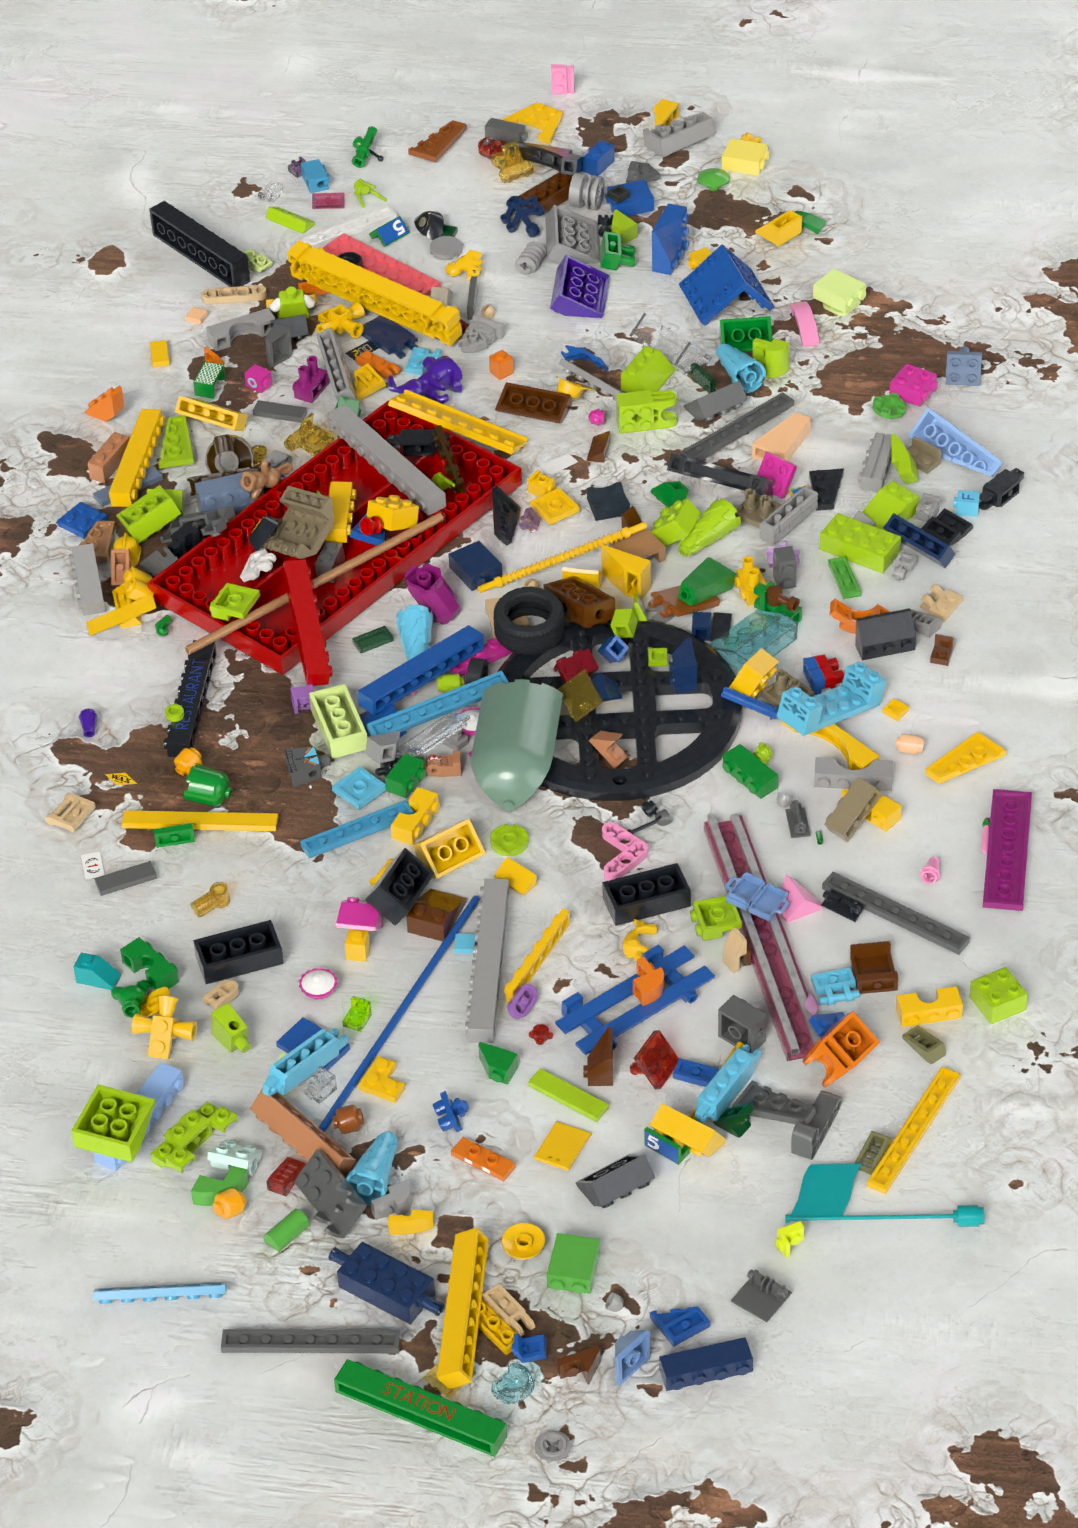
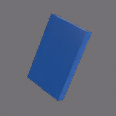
M302 1017L276 1042V1046L289 1053L322 1028ZM347 1043L339 1050V1055L320 1068L318 1072L324 1075L350 1050V1045Z

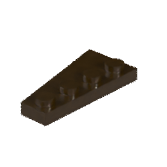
M441 425L436 426L432 436L434 443L440 447L438 450L440 459L445 461V473L447 476L450 475L452 482L455 483V487L450 485L451 490L455 491L456 494L464 493V481L462 477L460 478L457 464L454 465L455 461L452 451L448 450L449 444Z

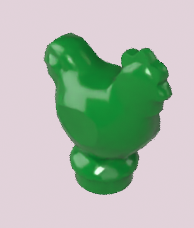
M141 980L136 985L114 987L111 990V995L114 1000H118L121 1004L124 1015L133 1018L135 1014H139L141 1005L146 1001V992L151 985L149 981Z

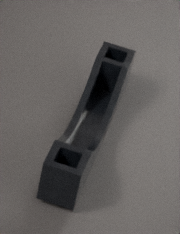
M671 453L667 467L668 471L743 491L751 488L758 495L770 496L774 484L772 479Z

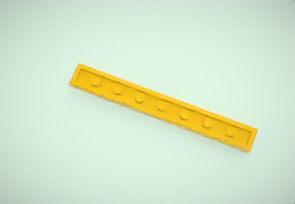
M125 810L122 828L156 829L192 823L193 830L276 831L278 813Z
M941 1066L867 1181V1187L887 1194L960 1080V1073Z

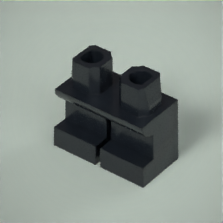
M185 523L171 535L172 542L167 547L174 554V557L179 559L201 542L199 530Z

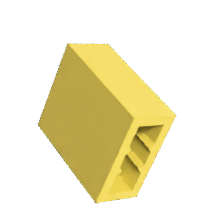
M731 138L722 155V170L759 176L761 170L765 168V161L769 160L770 151H768V144Z

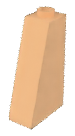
M794 413L753 442L752 458L763 460L765 453L771 452L789 461L810 433L811 417Z

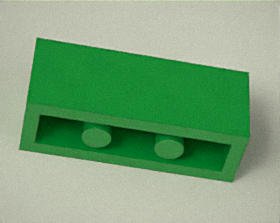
M741 744L723 754L722 767L724 771L731 774L740 784L748 788L752 794L762 799L778 789V774Z

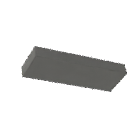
M471 276L467 301L468 320H472L475 314L478 294L477 276Z
M261 400L257 401L253 409L254 416L299 423L303 422L307 414L306 407Z
M151 861L94 878L100 895L103 896L157 879V874Z

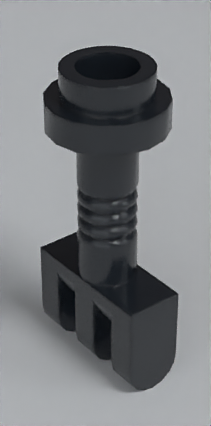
M598 215V225H602L598 230L600 237L603 238L605 231L611 232L609 225H612L613 215H611V218H608V215H605L604 218H602V215Z

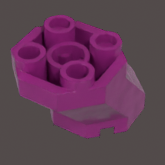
M427 563L423 564V567L418 568V565L412 566L404 574L408 591L419 605L427 607L429 612L432 611L433 622L442 625L448 624L449 621L453 620L460 613L457 596L441 575L440 568Z

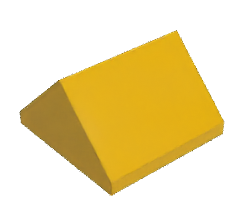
M562 567V579L575 576L600 590L603 578L602 572Z

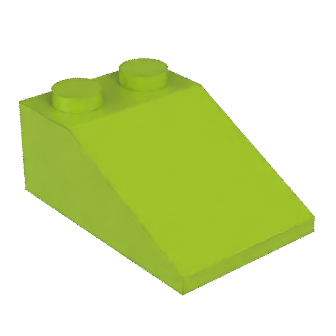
M892 480L877 492L862 513L876 523L874 527L885 530L883 527L893 513L906 521L916 515L919 496Z

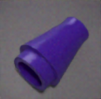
M89 708L82 710L79 715L85 737H93L95 735L98 717L95 711Z

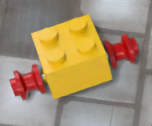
M389 495L388 498L376 497L375 500L368 501L367 517L361 520L360 530L364 535H371L372 533H381L383 528L389 531L409 529L423 522V515L419 511V506L413 504L411 500H402L397 495Z

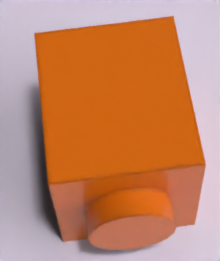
M503 349L490 355V373L499 380L512 375L513 357Z

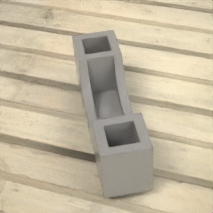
M267 308L206 327L208 342L214 351H219L231 347L232 340L242 334L251 333L261 337L267 336L271 330L270 320H274L275 317Z
M816 757L814 787L849 789L851 783L855 782L859 777L877 788V790L892 791L893 761L873 760L864 769L850 770L839 765L835 758Z

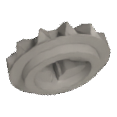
M560 1431L544 1432L535 1442V1453L539 1456L540 1460L544 1459L548 1464L551 1461L559 1463L561 1459H567L568 1454L571 1452L569 1437ZM557 1445V1450L552 1449L549 1451V1446L554 1447Z

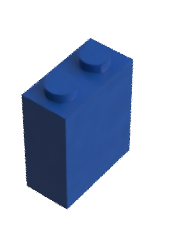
M645 180L619 184L630 191V197L619 203H616L605 194L606 202L610 204L612 213L617 209L624 215L631 216L654 211V197ZM617 185L607 187V191Z

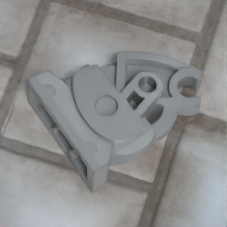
M474 314L472 317L473 323L465 330L463 339L458 341L459 348L461 347L462 352H477L487 349V345H491L496 338L502 339L505 336L504 323Z

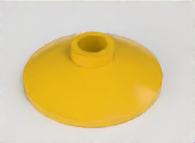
M161 987L150 993L146 997L145 1003L141 1005L139 1015L150 1017L154 1014L158 1015V995L170 997V990L167 987Z
M529 1223L515 1224L509 1227L502 1236L504 1251L516 1259L533 1258L545 1246V1236L542 1230Z

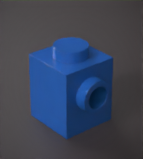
M617 635L608 637L597 651L609 663L620 662L625 657V652L629 647Z

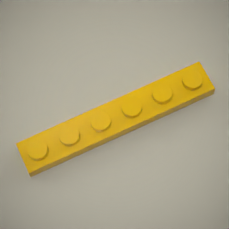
M562 908L559 914L553 917L551 925L544 930L540 941L534 944L530 955L525 957L523 965L515 971L511 982L506 984L504 989L506 1003H509L520 986L529 984L570 925L569 910Z

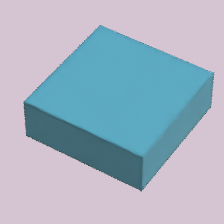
M455 934L454 952L473 953L475 934Z

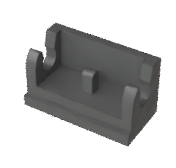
M167 547L162 548L166 553V557H163L156 550L140 563L147 574L152 576V579L178 560Z

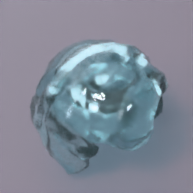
M513 1362L508 1365V1372L504 1373L498 1381L492 1383L491 1392L503 1403L508 1405L524 1401L533 1392L535 1387L534 1379L525 1366L519 1362Z

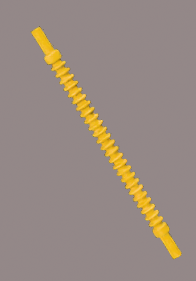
M645 522L629 528L624 527L621 529L622 531L617 530V533L612 532V535L607 534V537L603 535L602 539L598 537V540L593 539V542L588 541V544L584 543L583 546L579 545L578 548L574 547L573 550L570 548L568 552L565 550L564 553L560 552V555L555 554V557L550 556V559L540 560V563L536 561L535 565L531 563V566L526 565V568L521 567V570L517 569L516 572L512 571L511 574L507 573L506 576L503 574L501 578L500 576L495 577L493 581L477 587L478 591L482 593L495 587L500 588L503 587V584L508 585V582L512 583L513 580L522 579L523 576L526 578L528 574L531 576L533 572L536 574V571L541 572V569L546 570V567L556 566V563L560 564L561 561L565 563L566 559L570 561V558L575 559V556L579 557L580 554L584 555L585 552L589 553L590 550L594 551L595 548L598 550L602 544L608 546V543L613 544V541L618 542V539L623 540V537L625 539L629 538L631 534L647 529V525Z

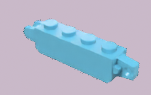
M336 1028L329 1032L321 1029L271 1066L269 1076L266 1082L263 1083L262 1093L268 1097L276 1092L285 1095L339 1055V1050L348 1043V1036L342 1035L337 1038L340 1032Z
M747 1044L743 1045L741 1049L737 1048L698 1096L697 1106L695 1107L696 1121L703 1124L708 1118L714 1121L720 1118L753 1076L755 1064L761 1057V1050L756 1049L751 1054L749 1053L750 1046Z

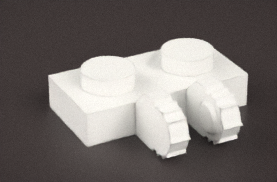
M265 549L251 553L240 575L242 581L255 580L260 576V571L268 572L273 567L272 563L277 559L276 555L268 553Z

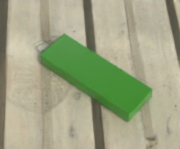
M846 556L828 559V566L843 599L861 596V590Z

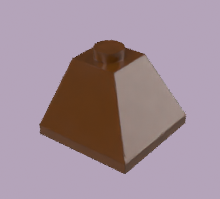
M608 1027L588 1055L587 1065H583V1077L588 1078V1086H613L612 1027Z

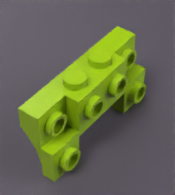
M208 1101L197 1111L191 1109L172 1128L166 1131L164 1134L165 1141L150 1154L152 1162L161 1168L169 1167L183 1173V1168L191 1161L194 1162L196 1160L193 1152L213 1134L212 1128L225 1133L226 1128L233 1121H238V1115L224 1106L217 1108Z

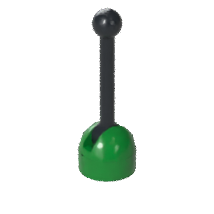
M361 136L356 137L353 141V147L357 149L361 146L364 138ZM369 149L370 153L374 155L379 162H382L384 160V157L382 155H378L374 151Z

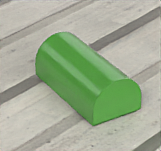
M295 1208L264 1234L263 1239L267 1244L280 1252L309 1227L308 1218L301 1210Z

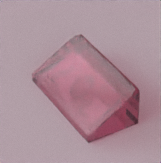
M312 193V209L345 208L344 193Z

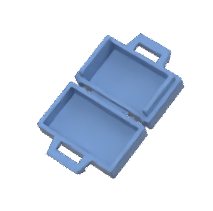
M748 872L744 873L741 878L732 876L725 885V889L730 891L726 895V902L745 911L749 908V913L767 921H770L776 912L782 914L790 904L786 900L788 892L769 883L765 886L763 879ZM735 881H737V883H736V884L734 885V887L732 888L731 885H732Z

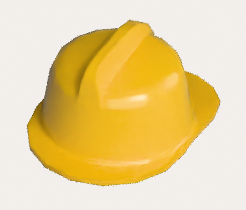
M556 376L559 378L556 392L570 394L572 400L579 398L585 389L595 390L592 387L570 382Z
M124 533V536L115 540L113 550L129 549L131 565L136 567L140 560L141 546L133 537Z

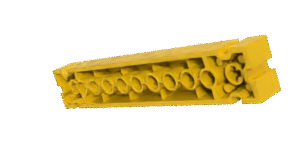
M298 240L287 251L288 261L292 263L290 266L291 275L299 280L306 279L307 283L351 303L358 302L363 308L432 339L438 338L441 343L450 347L462 335L459 310L454 305L452 307H445L441 301L432 299L400 283L393 282L361 266L352 264L334 254L327 253L322 247L319 249L314 247L312 249L310 244Z

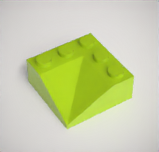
M98 1084L71 1130L74 1147L132 1163L141 1148L156 1099Z

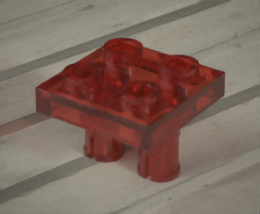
M660 1030L653 1031L633 1058L635 1062L632 1063L633 1065H630V1072L632 1075L644 1074L655 1090L661 1089L668 1080L679 1058Z

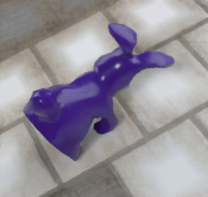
M427 356L422 363L423 367L426 368L424 373L418 379L409 380L398 387L391 375L388 377L389 391L402 394L404 390H409L442 404L449 400L448 394L439 396L436 390L446 391L449 389L454 393L462 392V385L460 383L462 371L448 356H442L437 359Z

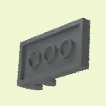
M316 1149L294 1181L317 1210L314 1219L327 1224L328 1226L324 1231L333 1237L345 1238L367 1207V1204L323 1150Z

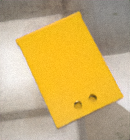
M556 1121L534 1155V1160L569 1171L592 1133Z

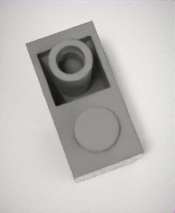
M394 731L367 737L365 754L377 763L395 760L400 732Z

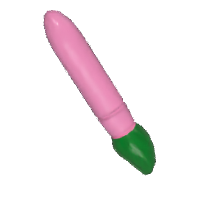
M985 818L982 823L981 850L984 854L988 850L989 818Z

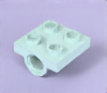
M225 1140L208 1152L207 1160L211 1161V1167L229 1171L232 1165L247 1169L248 1175L253 1176L256 1172L258 1161L262 1158L263 1150L256 1149V1146L253 1145L241 1146L237 1145L235 1141Z

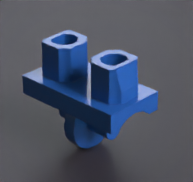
M444 1091L440 1093L441 1100L432 1104L438 1117L445 1113L447 1114L438 1119V1124L443 1132L451 1128L459 1132L462 1130L459 1117L465 1116L469 1109L468 1103L465 1100H460V1098H455L453 1102L448 1098L447 1092Z

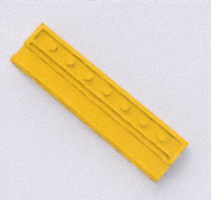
M404 390V393L389 400L388 406L436 425H441L446 429L511 455L519 451L520 447L525 448L528 440L525 436L409 390Z

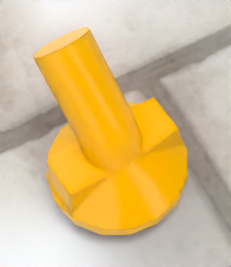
M746 132L745 135L741 136L740 140L760 143L761 137L753 138L752 134Z

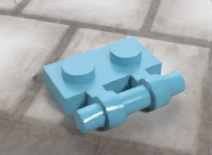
M413 347L406 365V373L422 375L426 369L422 365L424 359L427 356L434 357L435 359L442 357L441 349L436 348L433 353H430L429 348Z
M850 967L811 975V982L816 995L825 994V996L818 997L819 1005L827 1004L830 1006L834 1005L835 1002L844 1000L845 1002H850L860 997L859 990H850V988L856 987V981ZM840 990H842V992H843V993H837V994H833V993H832V992L840 991Z

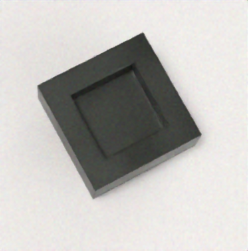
M617 185L607 191V197L619 203L630 197V191L621 185Z

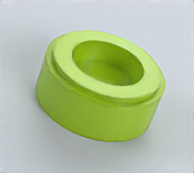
M178 704L169 705L165 709V717L171 722L180 721L184 717V709Z

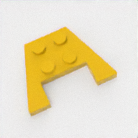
M536 102L501 120L523 123L543 130L538 134V140L551 144L552 137L555 136L556 129L563 118V111Z

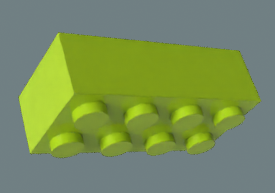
M837 513L820 533V550L838 557L846 556L848 561L883 574L901 551V536Z

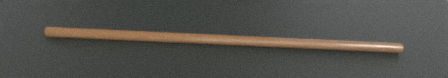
M438 513L314 578V589L444 520L442 514ZM287 593L248 613L244 619L239 618L185 646L186 653L190 655L289 603Z

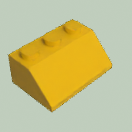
M470 819L461 820L412 845L418 859L435 873L433 875L435 879L486 854Z
M661 1103L650 1123L655 1132L664 1137L672 1138V1141L680 1145L681 1148L684 1145L691 1148L689 1152L698 1157H701L703 1154L709 1158L726 1142V1139L715 1130Z

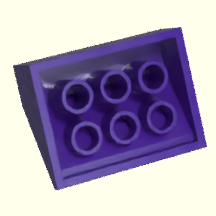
M565 255L556 270L550 309L564 316L602 318L610 275Z

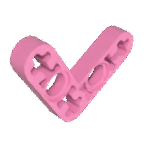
M609 822L602 826L603 839L622 851L604 866V878L607 881L625 876L648 857V845L616 823ZM623 839H627V840H629L630 842L624 844V843H621L620 841L623 840ZM624 859H628L631 862L624 864L621 861Z

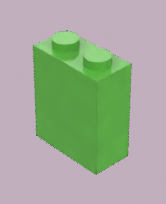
M557 1233L547 1271V1288L590 1294L600 1255V1239Z

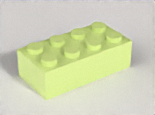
M343 684L309 693L311 711L331 758L366 750L367 733L346 685Z

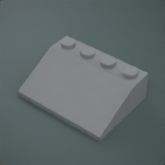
M553 205L545 219L547 259H550L552 262L561 263L564 256L568 255L585 264L599 263L598 222Z

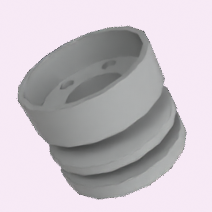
M575 173L569 188V205L582 208L585 204L587 209L592 208L598 211L604 197V178L592 175L588 180L587 174Z

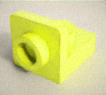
M799 1221L777 1229L775 1245L779 1252L782 1251L785 1258L790 1256V1245H796L804 1240V1226L802 1222Z

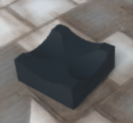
M615 482L603 488H587V500L595 521L621 517L630 508L629 500L625 496L621 482Z

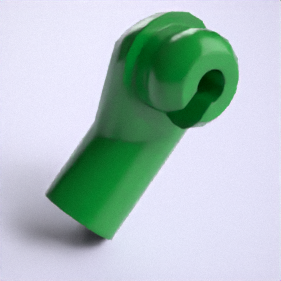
M165 615L155 624L156 633L159 636H166L169 629L167 626L173 621L171 616Z

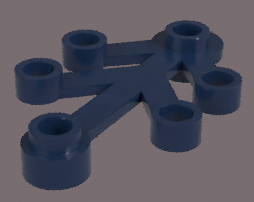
M511 196L507 200L506 205L508 209L506 213L500 216L503 224H507L506 228L509 233L517 230L520 218L526 225V232L529 237H536L540 233L538 225L531 222L527 216H542L545 213L543 206L538 205L537 197L532 196L528 200H524L519 196ZM521 206H530L535 208H522ZM513 211H516L512 222H510Z

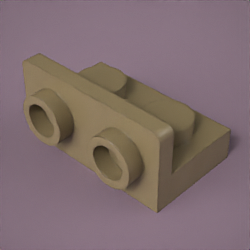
M916 436L912 438V445L907 449L912 455L917 469L928 474L941 464L942 451Z

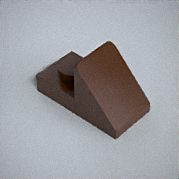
M935 634V644L930 657V663L949 666L957 639Z
M599 1345L557 1359V1373L560 1379L573 1377L582 1372L589 1385L601 1362Z

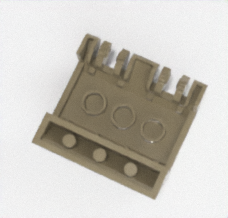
M288 486L279 500L288 510L272 536L267 539L261 548H269L271 551L298 559L316 555L334 525L332 499L324 495Z

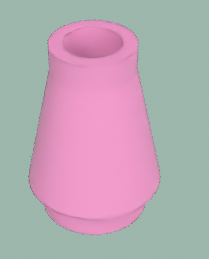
M931 857L922 868L920 875L925 883L933 884L939 880V858Z

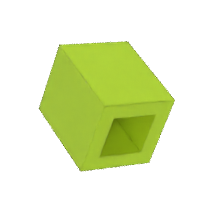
M633 608L615 609L611 628L614 635H617L619 638H632L634 636L638 620Z

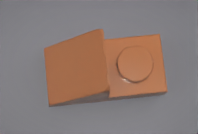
M129 549L111 550L112 587L123 584L124 573L132 567Z
M600 731L589 742L615 769L628 758L625 752L616 744L623 734Z

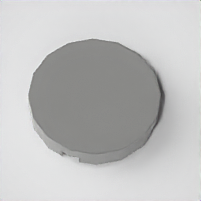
M442 236L431 242L430 253L436 259L451 260L454 256L457 255L458 257L462 253V243L455 237Z

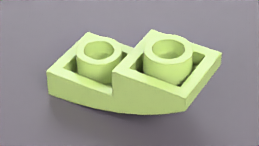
M251 248L243 252L248 256L249 268L254 271L262 272L273 264L262 253L258 255Z

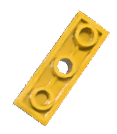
M482 1299L478 1328L505 1355H508L512 1352L511 1344L514 1342V1334L517 1333Z

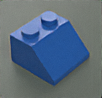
M599 141L588 148L581 155L583 156L581 171L598 177L615 161L614 145L605 141Z

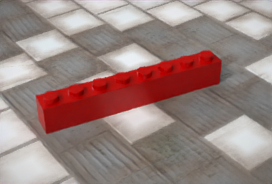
M306 559L284 561L283 577L306 685H329V678L333 676L332 666L328 665L329 652L325 651L326 638L322 637L323 624L319 623L320 610L319 608L316 609L317 596L316 594L313 595L314 582L313 580L310 581L311 568L307 567Z

